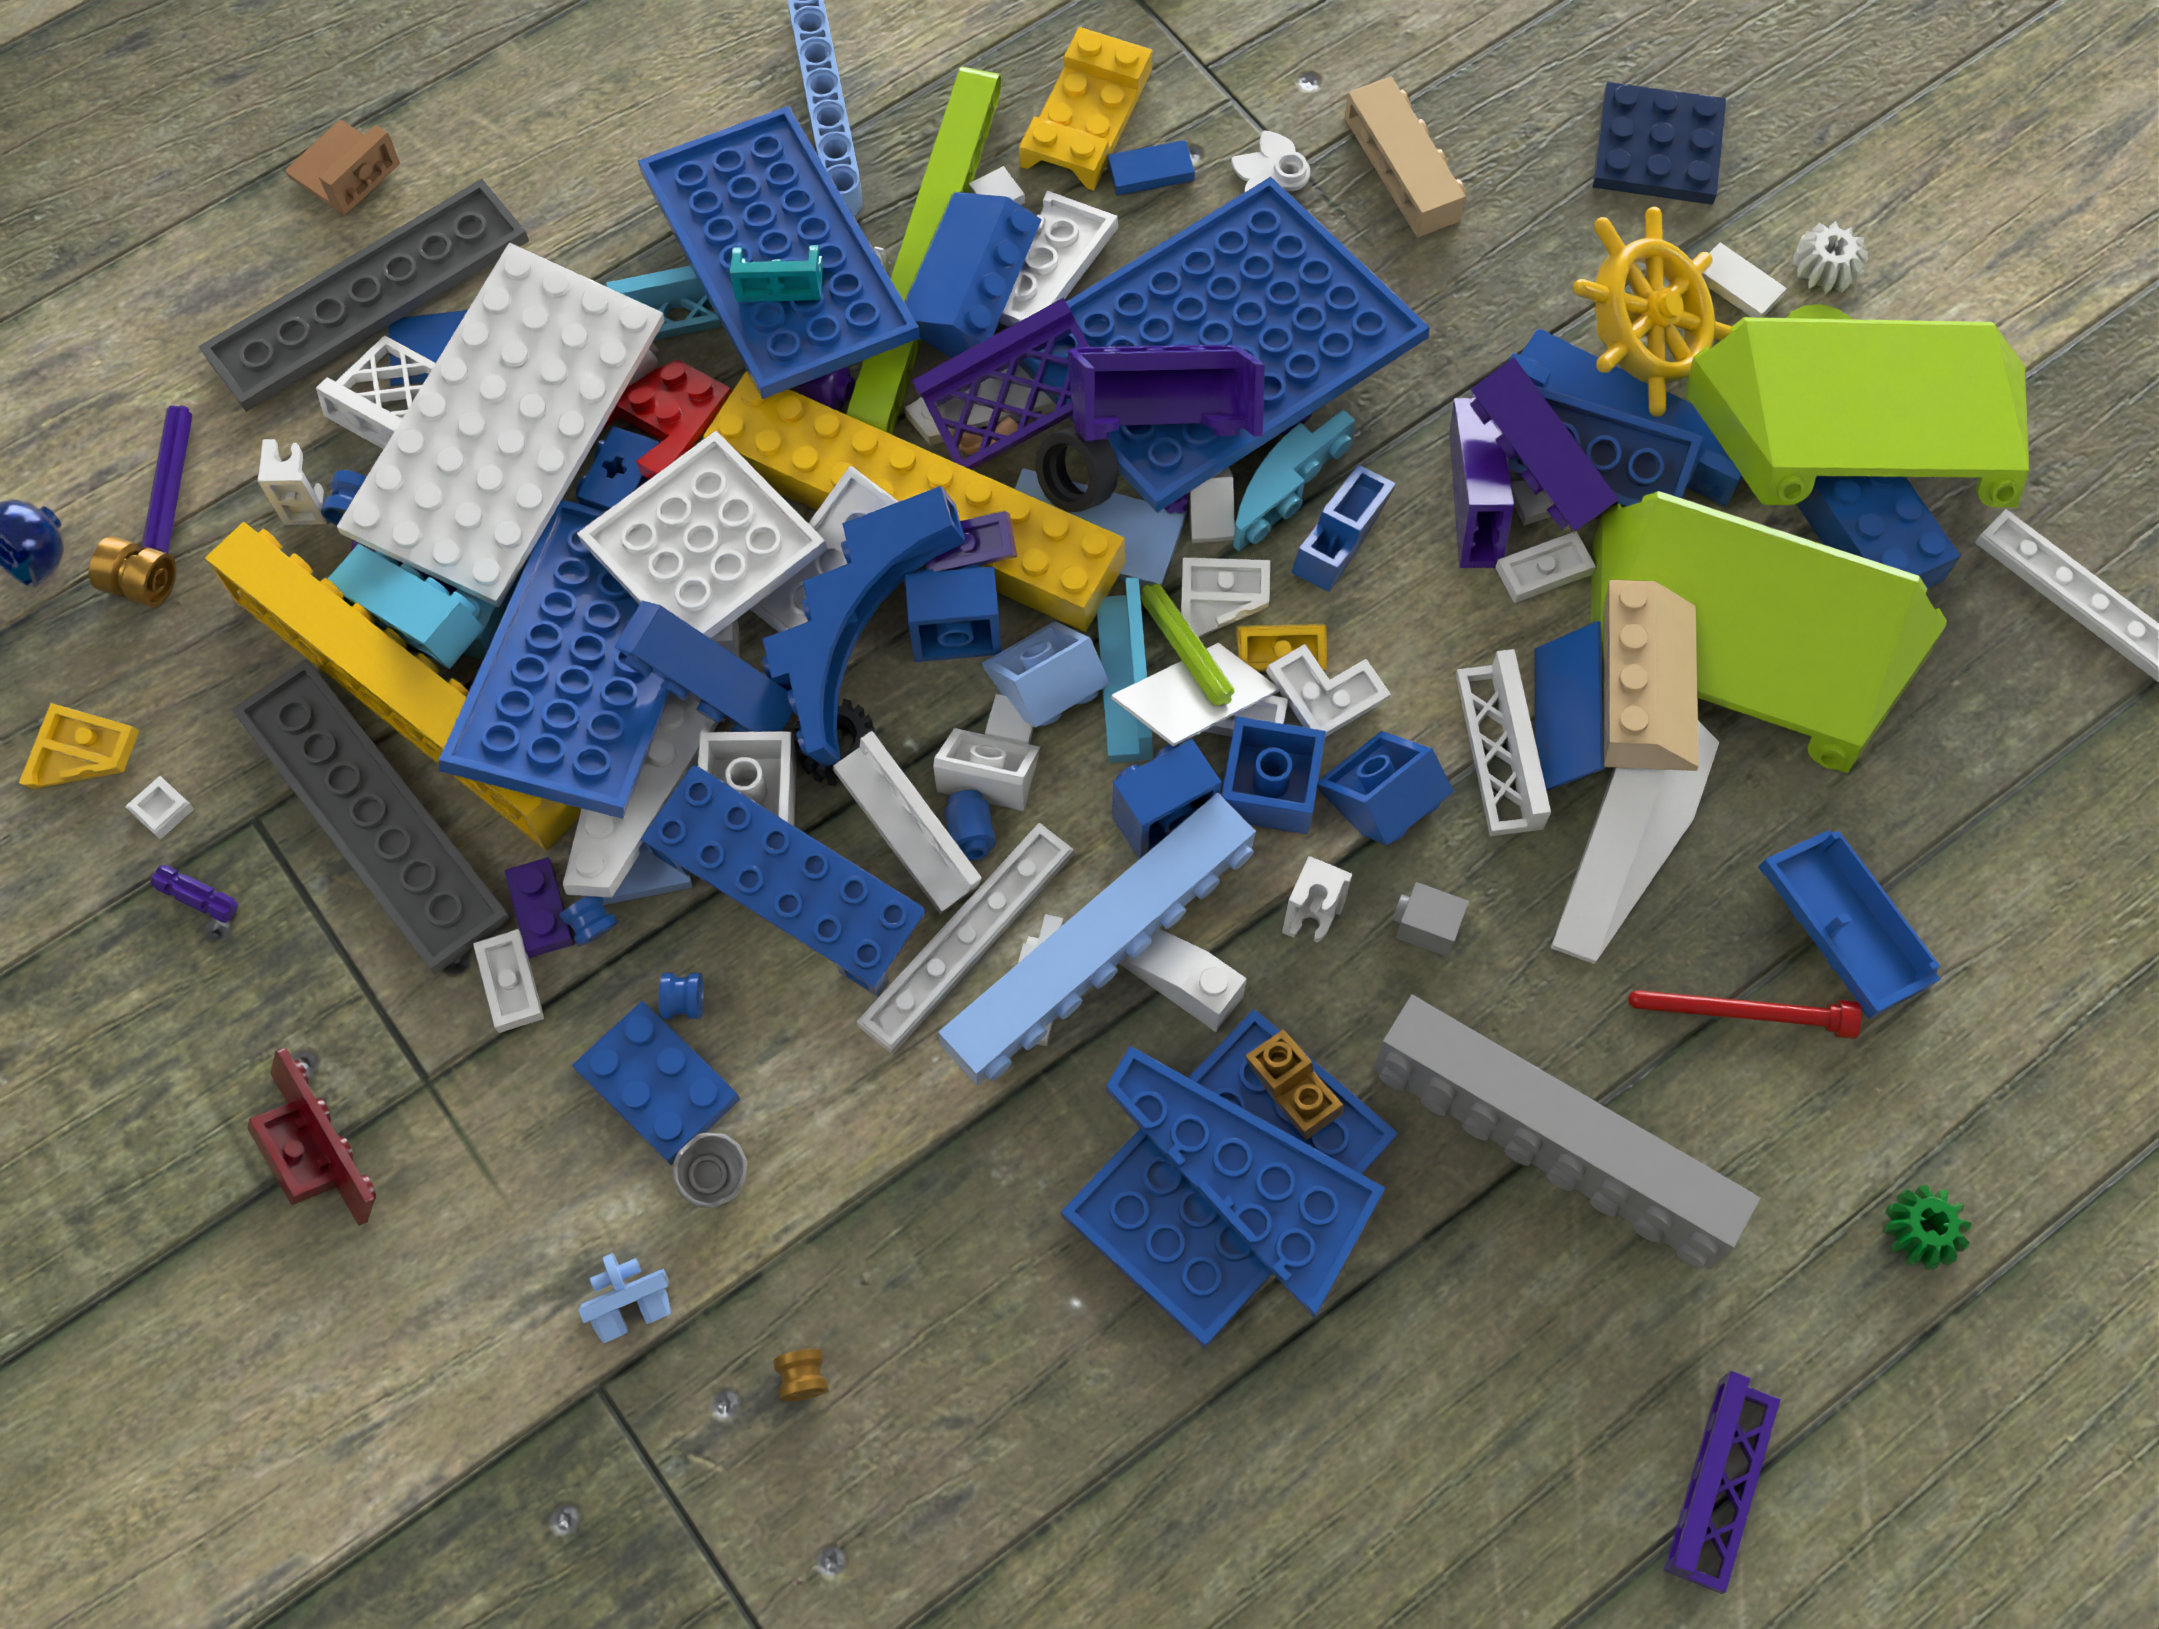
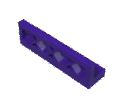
M1734 1371L1728 1372L1719 1379L1663 1570L1720 1594L1726 1593L1781 1400L1748 1387L1751 1378ZM1744 1400L1765 1407L1759 1427L1746 1433L1743 1432L1738 1423ZM1757 1435L1752 1449L1747 1439ZM1739 1443L1749 1464L1745 1475L1730 1481L1724 1469L1731 1446ZM1743 1482L1740 1496L1738 1497L1734 1486ZM1725 1491L1735 1513L1732 1523L1716 1530L1710 1517L1717 1494ZM1729 1531L1726 1545L1724 1546L1719 1535ZM1710 1539L1721 1558L1716 1578L1696 1570L1703 1542Z

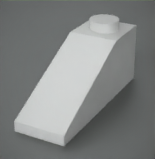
M1158 929L1150 936L1152 942L1139 956L1134 959L1127 956L1119 963L1215 1032L1218 1031L1244 996L1247 978L1208 951L1161 929Z

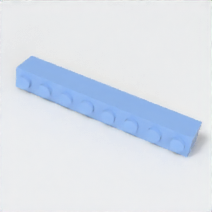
M1219 793L1215 794L938 1032L940 1046L977 1086L986 1078L990 1081L996 1080L1012 1064V1061L1009 1059L1022 1047L1030 1050L1047 1034L1045 1027L1058 1016L1062 1020L1070 1016L1081 1005L1083 1000L1080 997L1093 985L1096 989H1100L1114 977L1118 971L1115 967L1127 956L1131 959L1139 956L1152 942L1150 936L1162 925L1169 929L1176 924L1186 912L1184 906L1196 896L1200 900L1207 897L1220 883L1218 877L1229 867L1237 870L1245 864L1254 853L1252 846L1256 831Z

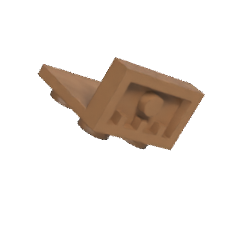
M339 120L286 169V173L290 179L345 216L400 164V161L387 131L375 125L363 135L343 120Z

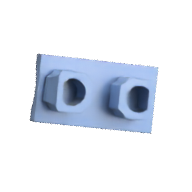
M611 1253L603 1257L607 1271L591 1277L590 1281L595 1292L610 1285H613L614 1290L582 1303L581 1308L578 1309L583 1323L590 1321L601 1341L606 1343L628 1332L627 1325L620 1311L622 1306L637 1300L646 1324L671 1314L669 1297L666 1291L669 1279L664 1268L626 1284V1278L641 1272L640 1265L636 1258L619 1265L614 1254Z

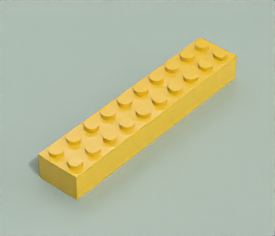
M747 371L703 435V439L717 431L777 493L796 502L804 503L818 511L849 466H852L899 502L942 486L955 502L960 521L1002 511L1008 512L1011 518L1017 557L980 565L982 567H994L996 592L1084 632L1089 628L1097 614L1098 608L1104 598L1107 597L1126 563L1124 537L789 389L762 399Z
M243 522L205 557L235 602L439 765V758L469 693L463 685L453 678L448 682L437 675L440 672L439 669L429 658L422 653H419L416 657L406 650L407 644L396 632L390 628H386L384 631L380 630L374 625L376 622L374 617L362 605L356 602L351 607L342 600L344 594L335 584L327 578L318 581L311 575L313 573L311 567L295 553L288 557L280 551L282 545L265 529L258 533ZM452 775L545 851L580 817L582 808Z

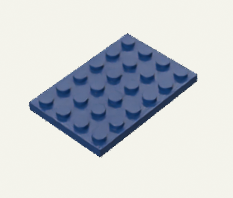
M1255 1009L1245 1017L1188 1077L1362 1175L1398 1135L1391 1126L1307 1055L1313 1063L1314 1072L1343 1104L1344 1114L1305 1140L1272 1099L1246 1061L1245 1055L1280 1032ZM1141 1129L1130 1138L1061 1211V1217L1204 1349L1273 1275Z

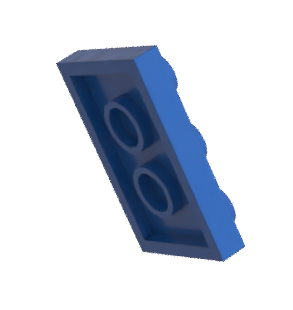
M643 1001L637 1004L572 1065L575 1071L670 1166L674 1163L678 1152L698 1134L706 1133L740 1100L739 1095Z

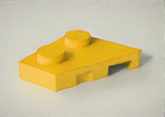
M50 703L19 784L27 788L37 789L123 773L140 731L127 724Z

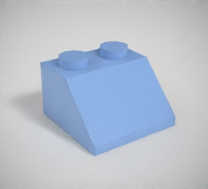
M1056 621L982 662L985 672L1001 694L1007 696L1022 719L1035 728L1057 721L1061 717V712L1075 704H1084L1093 700L1098 695L1100 689L1110 684L1091 639Z

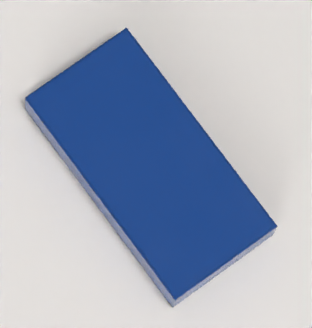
M1186 140L1107 155V165L1116 196L1191 182L1195 179V170Z

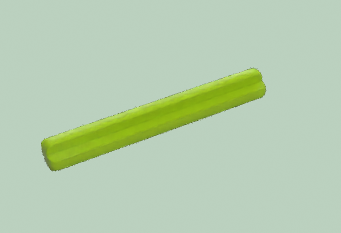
M1158 583L1152 586L1149 584L1145 585L1140 596L1141 603L1211 703L1215 706L1223 703L1228 705L1232 701L1231 696L1235 693L1233 685L1164 588Z

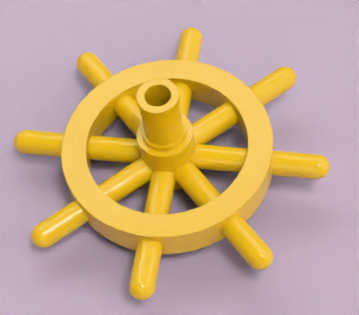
M1651 207L1645 213V238L1624 245L1609 219L1600 217L1595 221L1594 230L1609 255L1599 269L1596 282L1579 279L1573 285V292L1579 297L1594 301L1598 322L1597 334L1600 340L1608 347L1596 361L1597 370L1601 373H1608L1619 363L1630 375L1647 383L1649 412L1654 417H1660L1666 412V384L1684 377L1688 379L1693 356L1706 346L1711 349L1714 339L1721 341L1732 331L1730 330L1731 326L1715 321L1711 295L1702 276L1713 262L1711 254L1701 252L1691 260L1678 247L1664 241L1662 212L1657 207ZM1636 262L1646 263V278ZM1663 276H1665V278L1670 283L1667 288L1664 287ZM1626 282L1635 295L1625 292ZM1676 327L1685 330L1684 340ZM1646 335L1647 348L1640 341V339ZM1665 344L1675 358L1673 362L1665 361Z

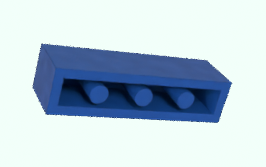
M642 600L614 648L628 656L624 662L628 667L646 677H649L650 673L653 672L664 680L660 686L661 688L681 700H685L687 695L699 702L696 708L699 713L717 723H720L722 718L734 725L731 732H782L793 713L788 700V690L659 604Z

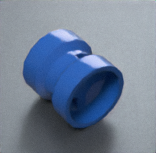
M338 470L334 473L330 484L332 495L325 498L321 509V514L327 521L336 526L338 525L365 481L366 476L348 470Z

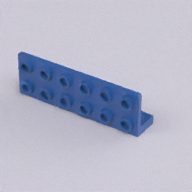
M1542 329L1535 331L1521 355L1512 354L1509 360L1515 357L1535 386L1703 436L1686 487L1724 507L1728 505L1743 477L1692 403L1666 391V412L1660 417H1654L1649 412L1647 383L1636 379L1627 371L1617 366L1608 373L1599 372L1596 368V361L1599 357Z
M693 765L641 838V841L651 854L686 876L691 872L835 963L842 975L877 997L881 995L889 983L885 973L925 914V910L921 905L697 765Z

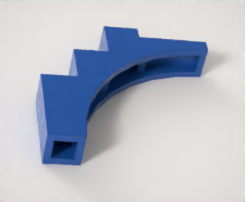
M942 486L842 523L846 541L841 542V548L848 564L803 580L806 598L802 599V608L808 622L763 638L766 656L762 657L764 671L768 678L788 690L787 695L790 706L799 717L801 730L797 731L799 746L805 756H811L823 767L841 761L836 729L838 697L847 662L861 631L880 604L905 579V574H912L934 557L966 543L956 504Z

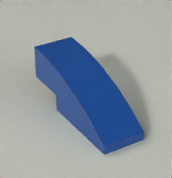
M1357 465L1323 509L1317 526L1300 546L1291 573L1330 592L1370 532L1392 494L1396 483Z

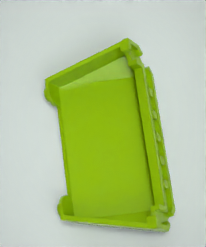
M1743 317L1730 328L1732 332L1711 349L1706 346L1693 356L1685 397L1696 408L1763 505H1794L1803 501L1811 493L1816 476L1979 478L1976 493L1984 505L1994 508H2018L2029 473L2025 365L1993 322Z
M1660 491L1643 496L1640 503L1624 508L1617 504L1608 508L1602 514L1592 541V560L1596 567L1593 575H1591L1590 624L1596 621L1601 622L1602 691L1603 607L1609 580L1656 581L1696 606L1697 698L1811 736L1808 744V753L1815 762L1827 769H1835L1844 773L1850 771L1929 657L1946 627V618L1939 608L1934 609L1926 596L1927 588L1918 575Z

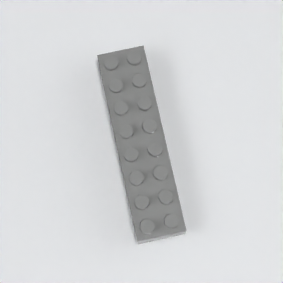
M1414 995L1410 996L1382 1042L1373 1070L1379 1073L1380 1080L1387 1086L1398 1091L1406 1089L1420 1097L1421 1104L1431 1112L1441 1116H1445L1447 1113L1462 1122L1463 1129L1473 1137L1483 1141L1489 1138L1505 1148V1154L1515 1162L1525 1166L1533 1164L1548 1173L1547 1178L1554 1185L1567 1191L1575 1189L1590 1198L1589 1202L1595 1209L1608 1216L1614 1217L1616 1214L1634 1224L1633 1229L1640 1236L1652 1242H1659L1661 1240L1677 1250L1676 1254L1681 1260L1693 1267L1703 1268L1705 1266L1711 1270L1735 1247L1761 1197Z

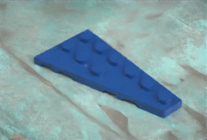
M1130 1046L1107 1083L1106 1092L1315 1319L1383 1195L1385 1187Z

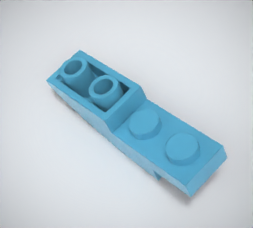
M1344 409L1313 433L1300 422L1281 439L1264 459L1249 483L1240 504L1233 547L1238 552L1249 543H1259L1269 533L1271 526L1282 517L1288 519L1293 516L1303 503L1304 483H1308L1320 472L1322 465L1332 457L1338 459L1349 450L1353 443L1352 435L1355 419Z

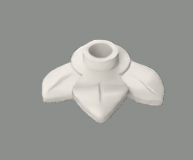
M1262 131L1260 152L1234 156L1231 160L1236 174L1244 181H1248L1245 186V192L1270 176L1286 191H1295L1303 188L1310 178V166L1303 155L1295 152L1293 142L1271 131Z

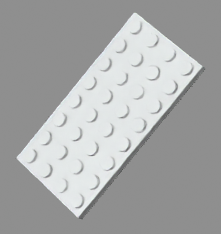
M509 243L338 523L337 529L340 534L404 564H408L494 606L500 607L665 321L663 312Z

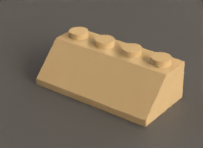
M1609 580L1603 607L1604 767L1697 771L1699 762L1696 606L1656 581Z

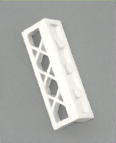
M1515 650L1497 651L1492 665L1457 669L1456 680L1490 836L1543 830L1551 813ZM1492 679L1495 694L1488 703L1471 693L1470 681ZM1496 702L1498 704L1499 711L1493 707ZM1475 708H1477L1478 710L1481 711V712L1478 714L1477 717H1476ZM1486 715L1503 727L1504 733L1496 743L1482 735L1479 731L1478 725ZM1505 741L1507 745V750L1502 748V745L1505 743ZM1483 747H1484L1485 749H1487L1488 751H1490V752L1486 755V757H1485V754H1484V749H1483ZM1495 755L1511 765L1513 774L1505 784L1488 772L1487 765ZM1514 782L1516 786V791L1510 788ZM1492 788L1498 791L1495 797L1493 795ZM1503 796L1520 806L1523 819L1499 822L1496 805Z
M873 731L863 736L860 740L859 748L833 765V771L941 915L975 891L982 877Z

